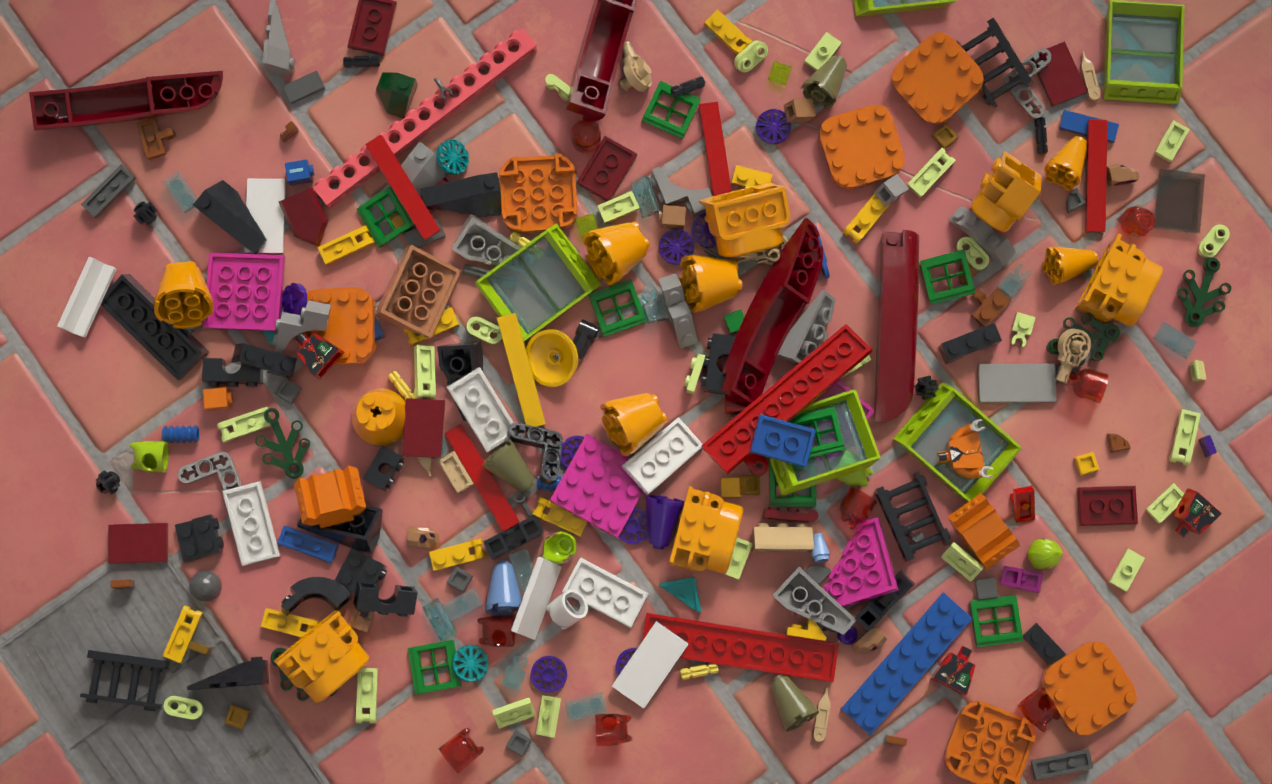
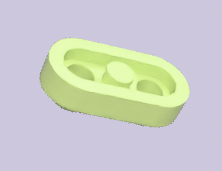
M758 40L753 41L736 56L734 60L735 68L744 73L749 72L767 56V45Z
M1221 224L1215 225L1199 243L1197 248L1198 254L1205 259L1215 256L1229 239V229ZM1218 231L1223 233L1222 237L1218 235ZM1206 245L1211 246L1212 250L1208 251Z
M961 238L956 245V250H963L962 246L967 245L969 250H965L968 263L977 271L985 269L989 264L988 254L972 238ZM979 258L981 259L982 263L977 264L975 260Z
M472 317L468 320L467 330L470 335L491 345L499 344L502 341L499 326L480 317ZM476 324L480 325V329L477 331L473 329V326ZM493 332L497 333V337L494 339L490 337Z
M170 696L164 702L165 712L172 716L194 720L200 718L204 712V706L198 700ZM174 702L178 703L177 709L172 708ZM193 706L197 707L196 713L191 712Z

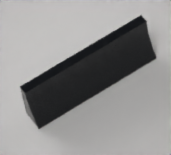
M121 274L106 292L101 306L178 381L182 380L209 351L187 329L173 328V324L160 321L154 312L155 298L132 275Z

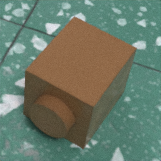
M812 98L793 99L784 105L787 123H805L816 117Z
M663 205V211H659L658 222H662V228L684 230L686 207Z

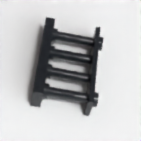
M992 18L987 21L989 27H987L985 32L964 45H961L958 40L956 42L967 52L991 36L992 38L996 36L998 39L997 46L974 60L979 66L1000 52H1005L1008 56L1005 63L983 76L984 83L982 89L985 93L983 98L988 106L992 104L993 107H997L996 98L1019 84H1025L1026 87H1029L1034 82L997 21ZM1009 68L1016 69L1018 73L1016 78L990 93L985 83Z
M919 471L914 473V481L890 491L888 489L885 490L883 486L874 491L905 562L914 558L913 554H915V551L941 540L943 545L946 546L950 543L949 539H951L950 533L947 528L944 529L925 487L927 486V481L924 475L920 476ZM917 487L919 488L922 495L921 499L897 509L892 507L890 501L893 497ZM926 505L930 516L909 525L900 526L898 521L900 515ZM934 523L938 534L914 544H908L905 537L908 535L907 533Z
M88 650L87 658L93 659L94 667L89 694H80V697L86 698L85 702L97 703L98 700L139 705L144 706V710L156 711V708H162L163 704L155 703L160 672L163 669H169L170 661ZM105 660L112 661L114 666L109 695H97L102 664H104ZM124 663L131 664V668H133L128 699L116 698L121 667H124ZM143 666L151 667L150 671H152L147 702L136 700L141 669L143 670Z

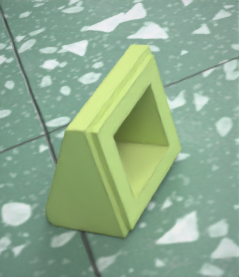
M1194 360L1191 362L1189 367L1192 381H1205L1206 374L1203 361Z

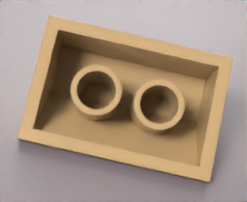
M758 523L757 527H753V551L811 552L814 550L812 527H808V524H796V527H788V524H777V527H769L767 523Z

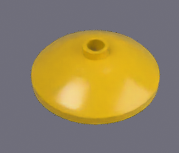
M554 329L543 330L535 334L528 342L526 352L533 377L538 383L548 387H557L567 383L574 376L578 366V353L573 341L565 333Z

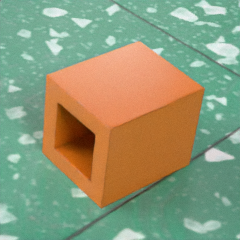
M228 388L203 389L204 409L207 411L231 409L233 393Z

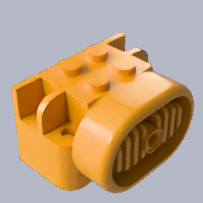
M1003 151L1001 157H997L991 165L990 173L986 172L982 177L979 185L980 188L972 198L971 209L976 216L989 226L999 231L1007 232L1016 220L1019 221L1040 194L1042 175L1006 151Z
M768 182L698 200L699 204L705 206L707 216L704 219L705 222H708L710 233L715 236L720 256H743L774 248L783 243L782 227L787 225L790 220V211L784 186Z
M1118 234L1108 243L1075 309L1084 314L1091 313L1094 319L1102 323L1115 319L1128 327H1132L1142 315L1161 279L1163 268L1146 259L1144 253L1135 248V244L1129 245L1120 240L1122 235Z
M689 486L669 565L698 573L704 572L706 569L722 574L727 573L743 515V507L724 502L718 495L696 490Z
M334 610L276 658L274 662L292 684L302 688L314 703H319L367 664L370 657L358 643V636L352 627L345 621L339 611Z

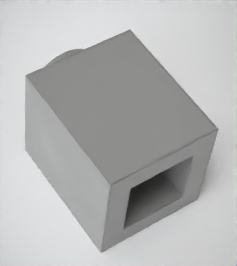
M897 174L885 181L874 193L886 207L899 199L909 188Z

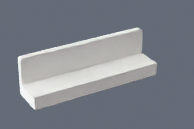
M88 257L57 326L85 338L116 272V268L104 264L95 258Z

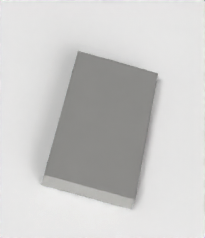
M978 364L979 403L1057 402L1055 364Z

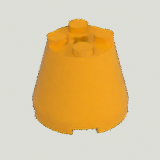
M636 222L595 229L584 234L582 238V244L586 245L588 254L585 257L595 275L599 279H605L608 285H613L620 281L647 255V249L650 248L649 241L643 237L640 227Z
M688 255L681 259L680 266L683 267V271L679 281L682 285L685 301L690 306L691 313L701 312L737 296L738 291L742 290V282L738 279L737 261L698 255Z
M193 261L167 264L154 300L156 317L160 321L173 324V328L186 329L201 325L202 321L209 315L212 316L214 309L213 299L201 270Z
M373 389L364 393L356 401L352 410V425L355 432L363 441L373 446H387L396 442L404 435L406 403L400 395L388 389ZM382 412L381 415L374 417V414Z
M642 393L610 400L600 405L601 411L603 410L604 414L601 417V421L611 442H615L621 448L620 452L622 455L629 456L635 453L668 421L665 413L661 412L658 406L660 402L655 394Z

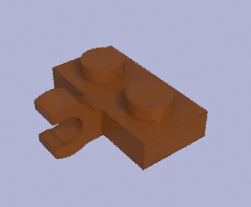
M156 118L137 123L147 159L151 160L166 155L163 140L176 138L175 131L171 127L160 131Z
M996 288L988 298L978 289L975 291V294H972V297L981 305L971 316L982 327L988 326L1012 300L999 288Z

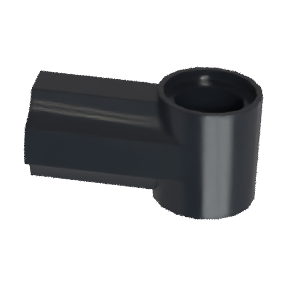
M584 319L579 323L573 339L578 359L581 360L600 328Z

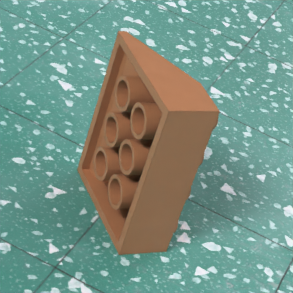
M409 245L404 249L375 316L392 325L431 338L461 270L413 245Z

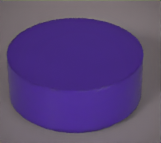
M853 626L844 635L837 632L838 640L846 645L853 644L858 635L856 628Z

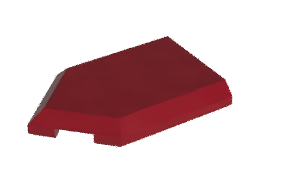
M313 187L279 201L294 237L319 247L328 220Z

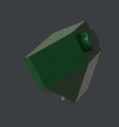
M382 72L376 91L387 114L404 119L418 84L415 78L400 73Z

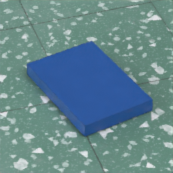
M759 414L749 452L806 468L816 430Z

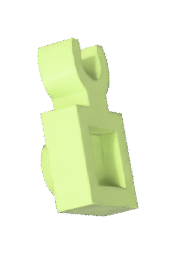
M1019 312L1016 313L1011 330L1016 335L1011 339V345L1015 344L1016 339L1022 342L1020 348L1026 345L1025 335L1031 336L1036 317Z

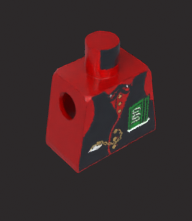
M303 332L296 338V341L302 346L297 351V355L311 374L318 379H321L345 353L316 333L309 338Z
M1187 488L1173 513V516L1181 522L1175 529V532L1183 538L1189 531L1202 534L1222 513L1199 492Z
M962 646L958 655L951 652L948 653L932 674L931 679L966 696L976 666L968 661L972 650Z

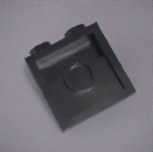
M214 515L202 516L175 525L184 563L223 553L224 542L222 537L218 535L217 529H220L217 517L214 518Z
M351 548L335 581L355 594L357 581L378 584L379 580L383 581L387 574V570H385L387 566Z

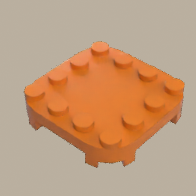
M943 32L932 34L922 41L896 65L891 74L892 82L897 92L916 111L922 120L934 125L948 122L957 111L975 95L980 93L984 83L983 72L976 62L954 38Z
M865 106L834 115L822 123L818 135L819 143H821L829 167L831 180L840 188L849 191L857 187L892 178L903 168L905 161L904 151L893 118L885 106Z
M558 153L548 156L519 158L514 156L510 157L503 164L499 173L501 207L504 223L509 230L518 233L544 232L556 223L561 230L574 225L578 213L574 165L568 158Z
M358 287L324 288L306 292L307 302L309 300L330 304L331 308L326 331L311 330L304 333L309 338L316 333L345 352L334 365L365 364L373 353H376L377 348L375 344V308L377 306L371 294Z
M1086 642L1081 644L1080 647L1053 664L1048 665L1041 677V688L1065 723L1064 726L1069 731L1078 735H1090L1128 712L1137 701L1133 683L1112 650L1102 642Z
M968 702L958 714L945 749L944 764L954 775L975 784H1019L1031 748L1036 740L1034 728L1026 718L986 702Z

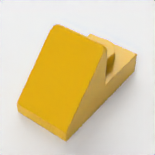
M807 619L806 630L803 629L802 625L792 624L791 627L786 629V635L826 641V636L815 621Z

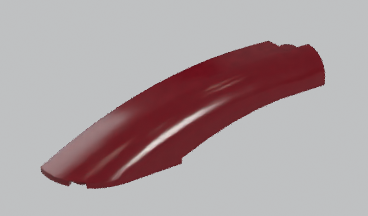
M594 0L573 75L566 110L583 115L582 120L598 121L603 119L607 113L616 71L637 0Z
M223 70L152 76L105 85L29 92L34 131L110 124L196 111L210 104L218 95L223 82Z
M808 218L802 221L780 252L779 260L773 263L752 300L733 342L722 373L726 378L721 391L729 395V399L737 404L748 407L762 395L771 368L785 338L805 305L810 303L823 263V246H820L818 239L820 234L817 228Z
M904 229L902 232L883 231L881 236L875 423H884L897 418L908 408L914 394L919 293V235L916 232Z

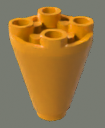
M1080 136L1073 137L1048 161L1044 167L1046 181L1063 186L1064 189L1069 191L1079 184L1087 150V141Z
M1046 248L1045 261L1042 262V270L1044 273H1047L1052 285L1061 284L1097 266L1098 255L1095 251L1085 249Z

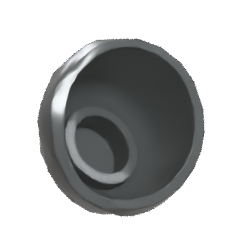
M208 570L196 573L189 583L191 594L199 601H212L217 598L222 588L219 576Z

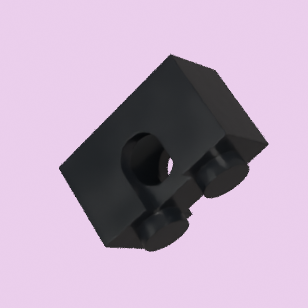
M382 445L363 480L386 492L387 488L391 489L395 482L393 478L395 472H400L404 466L403 456ZM389 465L390 472L385 475L381 474V467Z

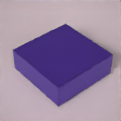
M1210 435L1198 439L1205 457L1217 453Z

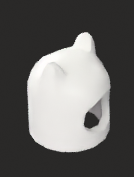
M569 589L549 603L546 610L550 612L554 623L561 626V629H567L586 616L588 605L582 594L576 590ZM568 597H575L579 601V611H576L567 601Z

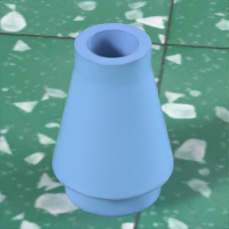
M823 533L813 534L814 550L812 551L811 558L814 559V563L828 561L831 554L823 538Z

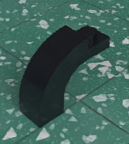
M902 570L895 575L898 591L871 599L855 616V619L868 632L915 585Z
M309 577L296 582L290 587L293 595H288L283 599L281 611L288 616L302 602L311 598L322 599L329 603L334 610L339 611L351 600V593L342 584L330 578Z

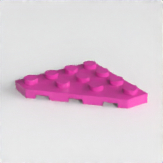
M878 517L858 524L853 538L847 543L842 552L841 559L834 566L829 575V580L823 588L843 608L898 591Z

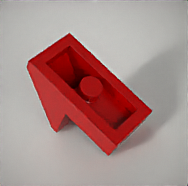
M1033 486L1013 489L1010 499L1016 523L1035 520V490Z

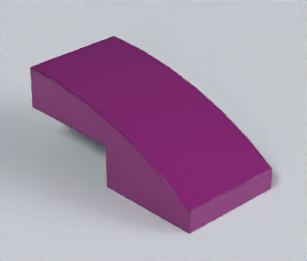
M1004 566L1000 585L1040 593L1043 573Z

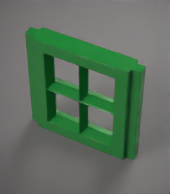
M660 81L645 111L642 122L683 139L701 98L690 93H681L680 96L673 97L670 92L672 85ZM662 93L675 98L671 107L658 102ZM678 100L691 105L687 115L674 109ZM656 105L669 111L665 120L652 115ZM672 112L685 118L681 127L668 122Z
M388 187L357 208L378 248L386 245L415 225L392 187ZM389 196L395 209L386 213L380 201ZM376 204L384 215L377 221L374 220L369 211ZM396 212H398L404 222L397 229H395L389 218ZM385 219L392 229V232L386 236L383 235L377 225Z
M965 249L920 261L931 305L976 293ZM961 261L963 271L949 275L947 265ZM943 266L945 276L931 279L929 269ZM964 275L967 285L952 288L950 278ZM947 280L949 290L935 293L933 283Z
M631 279L588 294L604 337L647 322ZM629 291L632 301L619 306L615 296ZM612 297L615 307L602 312L598 302ZM634 305L637 314L623 319L620 309ZM617 311L620 320L606 325L603 315Z
M835 407L800 414L790 421V423L797 425L813 423V427L816 430L814 436H816L818 446L811 447L809 458L845 450ZM831 418L833 428L818 431L816 422ZM834 432L835 442L821 443V434Z
M808 460L806 468L792 464L794 471H809V478L816 476L815 460ZM769 461L770 507L816 506V485L809 487V496H795V492H792L791 496L777 497L776 486L779 485L776 482L771 461Z
M1016 595L969 601L976 647L1023 641ZM1011 606L1012 617L998 619L996 608ZM993 609V620H979V610ZM1013 621L1014 632L1000 633V622ZM995 623L996 634L982 636L980 625Z
M454 640L408 648L415 695L462 686L461 679L455 675L452 668V658L456 652ZM445 649L447 663L436 665L434 650ZM430 651L432 666L422 667L420 653ZM448 667L450 681L439 683L437 669ZM433 669L435 684L425 686L423 671Z

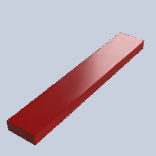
M718 102L699 104L713 196L732 192Z
M1088 119L1085 232L1105 233L1108 120Z
M382 134L366 143V147L424 241L441 231Z
M462 424L445 433L446 437L503 532L520 523L492 474L482 466L484 461Z

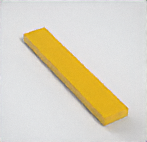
M513 313L498 317L499 328L525 423L535 427L544 425L546 422L517 315Z

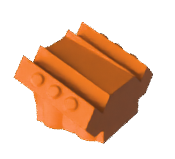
M348 465L344 470L335 468L327 473L312 474L308 479L299 477L294 483L302 524L310 526L319 524L321 528L352 521L355 515L360 514L366 508L358 468Z
M981 493L948 516L956 534L974 558H977L986 570L1020 546L1018 539L1011 533L1009 527L1004 524L996 510Z

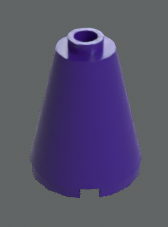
M658 495L646 496L649 543L653 545V548L664 549V546H669L684 507L683 500L677 498L670 499L667 496Z

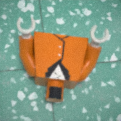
M982 419L974 420L972 424L959 428L950 436L949 442L946 443L947 451L937 452V459L939 463L949 462L950 469L955 470L958 475L965 478L985 477L991 479L993 475H987V470L993 468L984 465L979 434L975 432L984 430L985 427L978 428L977 426L978 422L982 421Z

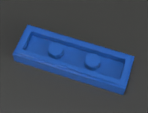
M1064 110L1059 129L1087 136L1088 119L1098 118ZM1108 121L1107 142H1115L1119 127L1118 123Z
M283 526L277 542L279 545L329 563H333L339 547L337 544L287 526Z

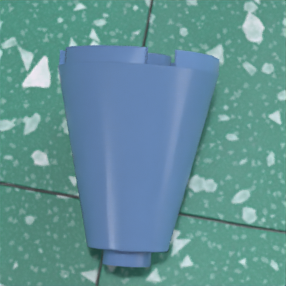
M498 561L493 566L485 610L486 613L490 611L492 616H511L513 611L518 613L522 596L513 565L509 564V561Z

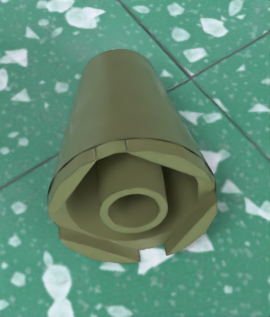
M832 56L803 83L801 89H804L802 93L806 99L812 98L814 105L822 104L824 105L823 108L826 109L834 106L847 69L845 59L841 56Z
M508 439L505 441L506 445L504 447L499 446L482 466L518 491L528 492L535 485L533 483L535 478L514 443Z
M781 674L772 679L771 689L785 731L789 732L802 726V723L805 721L809 722L819 714L818 708L788 676L783 677Z

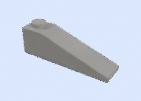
M270 0L268 20L271 22V25L266 26L268 40L264 41L263 65L268 74L291 75L292 69H295V58H292L278 3L276 0Z
M421 142L416 145L401 165L419 196H421V188L434 186L448 174L440 168L436 154ZM389 196L380 201L386 213L395 209Z
M470 214L460 229L451 249L468 260L498 266L521 249V247ZM528 251L521 255L530 268L536 257ZM517 259L504 267L526 273Z
M825 290L819 293L789 331L777 354L779 357L796 366L817 349L824 340H827L828 334L825 333L827 323L831 322L836 301L832 295Z
M800 567L773 594L788 610L843 635L857 621Z

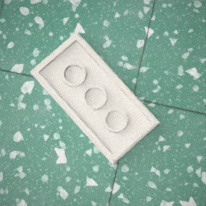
M247 178L246 206L267 238L266 243L257 254H284L285 215L279 201L286 199V179ZM245 247V254H254Z
M480 367L447 387L487 453L508 440L507 430L514 422Z
M678 417L623 464L622 468L642 491L648 495L702 448V443Z
M261 481L222 491L242 566L281 556Z
M537 558L511 631L533 640L536 639L546 607L562 568L561 566L544 558Z
M581 557L562 591L563 593L569 589L578 591L584 596L588 606L629 628L632 627L649 594Z
M656 621L612 684V687L642 708H645L688 646V643Z

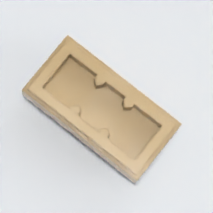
M455 451L438 460L457 494L474 485Z

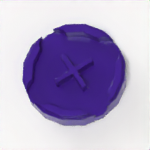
M291 283L283 291L282 306H284V311L282 312L301 315L302 307L306 308L307 305L306 289L300 283Z

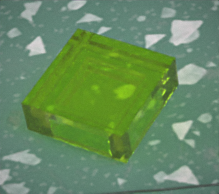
M774 61L768 80L786 86L792 67Z
M594 214L575 219L581 238L584 234L598 229Z

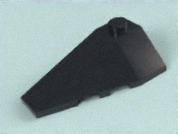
M497 172L476 175L420 189L422 201L428 209L472 214L478 217L502 214L501 189Z
M224 180L205 189L194 202V207L252 253L257 254L266 243L267 238L252 217L248 207L244 204L240 194Z
M481 341L437 346L439 366L441 371H444L448 380V386L479 367L483 371ZM457 405V408H458V410H459V412H460V414H461V417H462L463 421H467L466 418H465V416L463 415V413L461 412L460 408H459L458 405Z
M366 506L360 514L354 516V520L321 528L319 524L313 526L302 524L300 518L297 526L352 549L372 553L380 538L383 510Z
M251 657V661L243 662L187 686V690L269 684L268 660H263L262 657Z

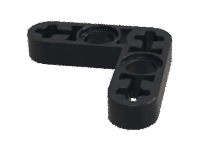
M511 424L507 430L508 439L515 443L543 449L539 477L544 484H553L559 475L563 443L561 434L556 431L526 424ZM514 429L519 433L518 436L515 435ZM536 433L540 439L535 441L531 439L530 434ZM551 438H554L555 444L552 443ZM547 454H552V455H554L555 458H556V461H554V462L549 461V460L546 458V455H547ZM549 468H551V478H548V475L546 474Z

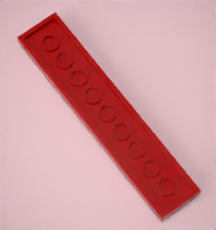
M845 324L702 444V449L728 475L752 454L749 451L759 414L790 422L871 354L872 348Z
M646 613L642 641L657 621L688 643V646L679 658L834 682L839 643Z

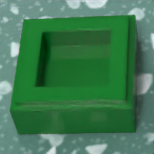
M742 309L723 316L730 334L738 332L744 319Z

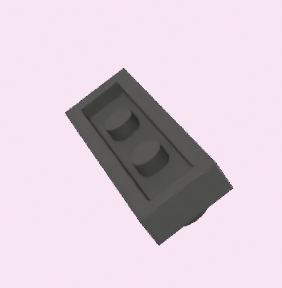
M121 164L81 205L94 218H97L136 178Z
M1089 749L1030 760L1034 780L1093 769Z

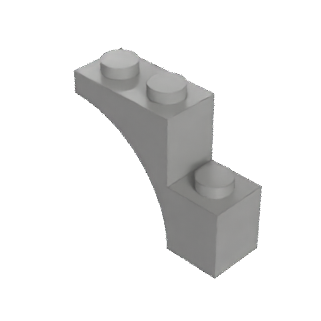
M660 167L652 169L650 179L653 186H657L659 190L657 196L661 204L673 206L687 200L685 202L686 208L689 213L692 212L694 217L706 213L705 206L699 204L698 200L712 197L709 188L701 190L684 189L670 182L664 176Z
M960 206L948 219L952 225L970 236L988 254L991 260L1004 266L1016 253L1006 237L994 232L992 227L982 221L974 212Z
M677 274L658 279L680 349L697 344L698 340L692 315L685 301L682 285Z
M308 300L306 308L302 307L301 315L282 312L281 319H277L275 330H278V335H274L273 346H276L275 352L283 354L288 342L300 333L311 330L326 331L331 305Z

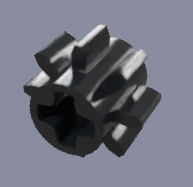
M143 201L134 208L136 214L133 217L141 225L143 223L149 225L156 220L157 215L155 212L158 210L151 202L146 204Z
M930 375L918 378V383L914 385L916 395L922 396L923 400L936 397L935 393L939 390L937 380L931 379Z
M104 470L98 474L96 487L101 493L107 494L109 492L112 495L118 490L120 478L115 472L109 471L107 473Z

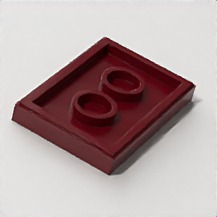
M359 0L347 47L353 50L385 56L397 1Z
M1065 41L1047 48L1051 53V61L1037 75L1052 107L1086 94L1088 91ZM1040 53L1039 59L1036 62L1034 61V59L1031 60L1035 63L1036 68L1040 67L1037 64L1041 60H1043L1044 62L1047 61V54L1042 55Z
M604 136L576 184L606 202L611 200L636 159L637 153Z
M406 398L402 456L441 458L445 400Z
M1136 485L1077 488L1079 526L1138 524Z
M168 523L108 525L109 564L168 562Z

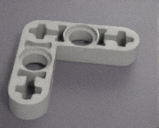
M1042 48L1022 62L1023 66L1031 65L1033 67V72L1029 74L1030 78L1034 77L1050 63L1051 53L1049 50ZM1040 53L1042 55L1047 54V61L1044 62L1043 60H1041L1037 64L1040 67L1036 68L1035 63L1031 60L1034 59V61L1036 62L1039 59ZM1013 69L1006 75L1004 79L1005 84L1010 81L1009 78H1016V69ZM1019 84L1009 90L1031 118L1043 117L1045 106L1030 87H1026L1025 84ZM1022 91L1030 93V98L1027 101L1019 98V94ZM1035 99L1036 101H1034L1033 104L1035 105V107H1041L1040 114H1033V107L1031 105L1026 107L1025 105L1031 103V101Z
M219 452L183 466L177 474L178 479L184 484H191L218 473L224 490L237 485L239 487L242 486L233 459L226 452ZM222 456L224 458H228L225 466H223V464H217L215 465L217 467V469L215 470L214 464L211 462V460L214 459V462L216 463L221 461ZM203 463H209L210 471L208 473L200 471V466ZM196 466V471L199 474L198 477L195 473L189 476V480L182 477L185 475L184 471L193 472L195 471L193 467ZM230 473L234 474L235 481L232 484H227L225 476Z

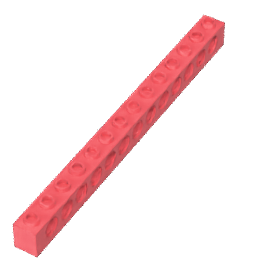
M523 28L512 32L508 40L499 42L492 52L485 53L480 57L479 62L475 65H469L462 75H456L450 80V84L445 88L451 89L452 92H459L458 97L452 98L449 92H445L444 96L447 99L445 101L442 99L439 88L433 97L424 99L420 103V107L407 112L404 119L394 122L390 126L391 129L385 133L381 132L376 137L382 134L395 157H399L537 51L536 44ZM513 46L519 48V50L514 53L509 51V49ZM500 57L504 61L501 64H497L494 62L495 59ZM482 69H488L489 73L487 75H481L480 71ZM468 80H473L474 84L472 86H466L465 82ZM437 103L445 104L442 109L435 108ZM423 114L430 115L429 119L425 121L421 120L420 117ZM413 125L415 129L412 132L405 131L406 127ZM395 136L400 138L399 142L397 143L390 142V140ZM366 145L355 156H349L345 160L346 163L341 167L337 166L332 169L328 177L321 178L315 183L316 186L313 189L329 209L381 170ZM368 159L370 163L367 166H361V161ZM348 171L355 172L353 177H345ZM334 182L340 183L337 189H331V184Z

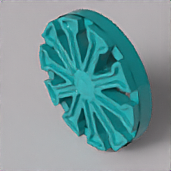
M450 139L438 146L436 159L444 172L450 175H458L465 171L469 165V153L461 142Z
M463 646L455 652L452 658L453 671L463 681H477L488 670V656L478 646ZM467 648L469 649V656L465 652ZM473 649H476L477 652L473 656ZM461 653L464 658L459 657L458 654ZM481 653L483 655V658L477 659V657ZM459 661L462 662V664L456 665L455 662ZM479 662H485V666L478 664ZM464 668L461 673L458 672V669ZM477 668L482 669L483 672L480 673ZM468 671V678H465L464 675Z

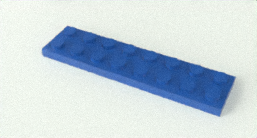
M943 592L841 707V710L865 732L871 735L973 618Z

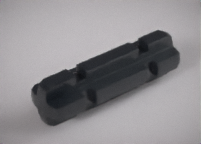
M378 55L371 57H344L343 65L345 68H352V66L370 67V65L372 67H379L380 57Z
M702 76L695 78V80L691 79L681 83L680 86H672L670 92L673 97H678L681 93L686 94L696 90V88L704 87L705 80Z
M1044 117L1035 119L1038 154H1047L1048 145H1046L1047 131L1046 127H1044L1046 120Z

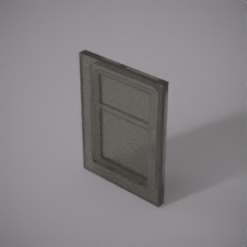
M1159 169L1154 228L1186 233H1200L1205 174Z

